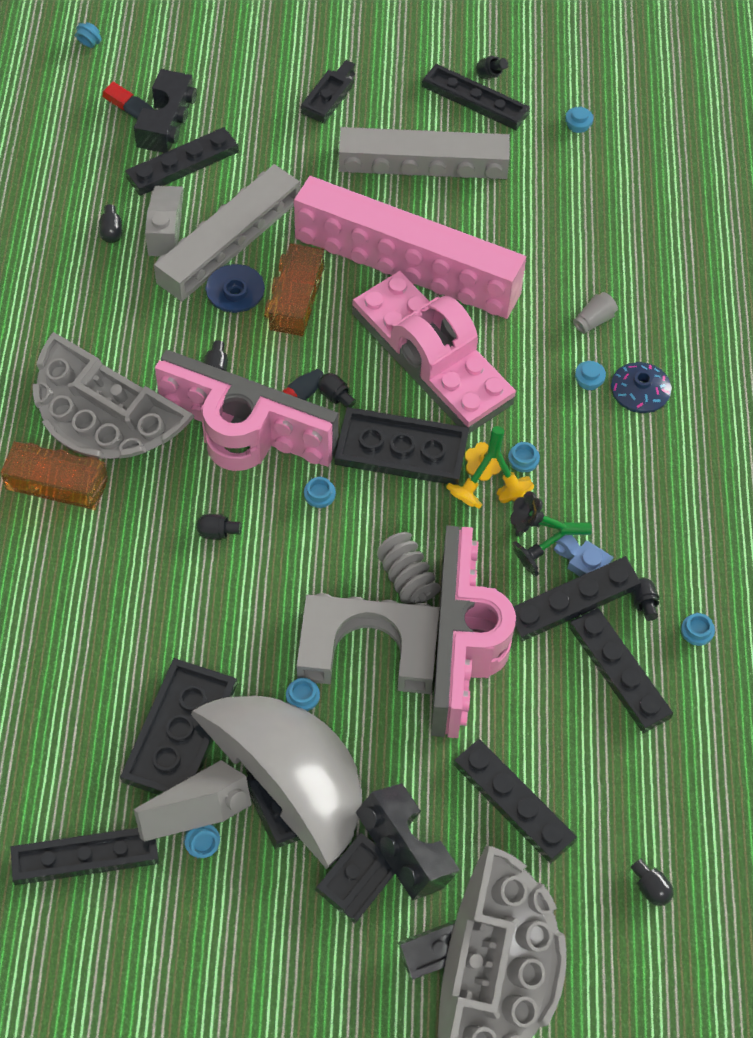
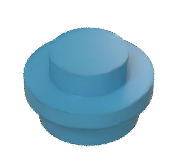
M88 22L86 24L79 23L76 27L75 37L83 45L93 48L95 44L101 42L100 31L93 24Z
M574 107L567 111L565 121L571 131L583 133L592 125L593 114L584 107Z
M584 361L576 368L575 378L583 389L594 390L605 381L606 371L601 364L595 361Z
M520 442L509 451L508 462L516 471L530 472L539 464V453L531 443Z
M324 477L311 479L304 488L306 502L316 508L330 505L336 496L334 485Z
M695 613L684 619L681 633L683 638L690 644L702 646L712 640L715 627L707 615Z
M307 678L294 680L286 690L287 703L306 711L313 709L320 699L318 686Z
M213 825L188 830L184 837L185 848L189 854L197 858L212 856L220 844L219 832Z

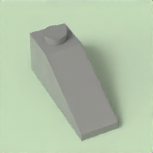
M183 186L154 187L147 210L145 229L148 256L166 255L177 246L180 234Z
M220 760L135 808L134 814L140 838L143 841H148L223 822L252 804L246 776Z

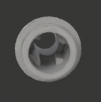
M602 292L600 295L595 294L573 320V323L579 332L585 334L614 318V313L618 310V306L614 299L606 292Z

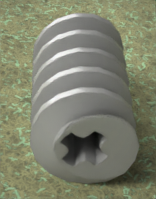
M401 532L390 536L379 546L377 557L382 562L384 570L388 573L389 580L394 583V589L399 594L401 602L410 605L423 603L436 596L440 592L441 586L439 583H433L435 575L432 572H427L429 564L421 562L424 555L422 552L416 551L418 544L415 541H410L412 534Z

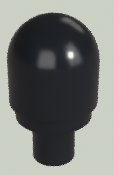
M497 56L482 58L476 65V73L484 80L496 78L508 67V61Z
M109 204L104 207V214L100 217L99 234L105 242L115 243L122 236V220L116 214V207Z
M219 340L213 341L212 350L206 353L203 363L227 371L228 358L227 354L224 353L225 343Z
M326 373L319 379L318 389L330 402L335 404L341 403L346 408L354 406L356 400L349 394L350 388L338 375Z
M204 514L198 519L196 530L204 539L222 540L226 539L228 534L240 535L242 523L229 521L228 517L223 516V514Z
M639 578L641 587L631 592L630 595L637 610L644 613L647 621H653L658 618L656 607L659 605V595L655 584L650 579Z
M639 859L630 867L640 879L637 882V885L640 887L639 890L651 904L664 906L672 900L674 894L673 886L661 871H658L657 868L650 870L642 859Z

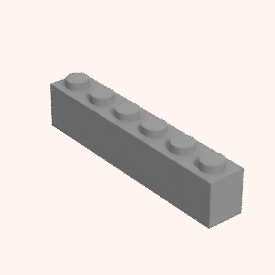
M340 127L339 172L507 179L510 134Z
M275 164L268 170L261 172L256 180L246 188H242L227 204H223L207 221L201 222L195 231L189 236L182 238L177 246L166 255L159 257L154 264L156 283L181 302L206 282L215 270L226 265L294 206V199L300 191V181Z

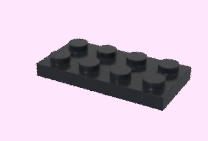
M347 407L335 454V465L443 484L451 483L459 486L469 428Z
M173 658L121 773V783L160 795L199 773L214 740L194 719L191 713L193 710L209 702L232 697L238 685L237 678Z

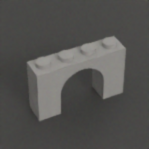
M325 593L316 595L306 594L297 659V679L307 678L314 683L331 684L335 649L340 640L354 630L373 628L387 633L399 647L401 658L398 691L431 694L439 607H432L426 603L414 605L400 604L393 600L369 601L361 597L338 598Z

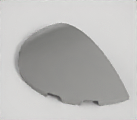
M55 332L51 334L41 350L36 363L39 369L37 384H33L34 403L39 409L43 419L42 423L49 433L66 448L76 453L98 459H122L137 456L168 442L194 418V415L150 388L146 386L142 388L103 365L99 358Z
M254 695L226 697L209 702L193 710L191 715L234 764L242 762L283 809L280 817L326 869L330 867L343 854L351 842L359 819L356 811L362 805V789L360 787L357 767L345 744L337 734L308 711L270 697Z
M485 846L476 864L453 928L442 981L438 1038H532L540 1027H545L549 1024L561 997L566 973V941L564 933L558 930L553 913L557 907L545 885L535 881L525 870L526 865L507 852L491 846Z

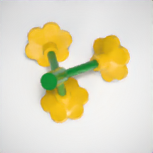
M494 426L492 428L489 446L485 442H479L474 448H469L465 452L464 458L467 461L465 468L469 475H473L472 478H468L463 486L448 483L446 486L454 497L471 507L475 506L479 509L482 507V503L473 494L479 485L477 481H488L492 475L499 474L501 469L504 473L503 480L505 482V486L497 491L501 503H507L511 500L515 501L534 488V484L529 476L518 479L514 472H510L501 454L505 432L502 427Z

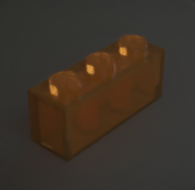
M290 243L287 254L281 255L279 262V272L281 273L279 277H274L272 284V294L274 295L272 300H267L264 316L269 318V330L304 337L324 271V249Z
M15 441L0 472L6 490L92 510L97 509L108 481L105 462L97 458L80 457L64 450L54 451L41 448L34 443L24 444Z

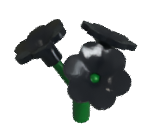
M528 491L523 497L517 498L513 505L514 512L511 514L510 521L514 525V529H516L515 535L521 537L530 527L539 528L540 525L558 530L556 534L540 545L536 543L529 549H525L517 541L512 543L513 550L525 569L536 577L539 575L535 560L544 554L543 550L565 535H591L592 524L591 522H560L545 516L541 511L543 506L542 500L537 498L534 492Z

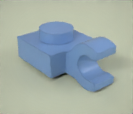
M565 535L556 541L557 545L553 549L560 556L570 560L567 569L578 576L607 565L614 558L587 540L580 546L572 535Z

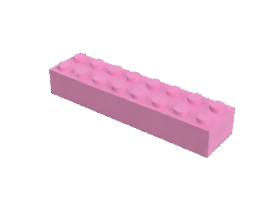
M312 176L308 177L294 199L295 238L305 244L317 246L327 250L329 253L338 254L358 264H364L377 269L384 274L393 275L401 271L412 284L430 289L440 295L452 297L463 304L472 305L492 315H498L508 319L521 295L526 263L525 255Z

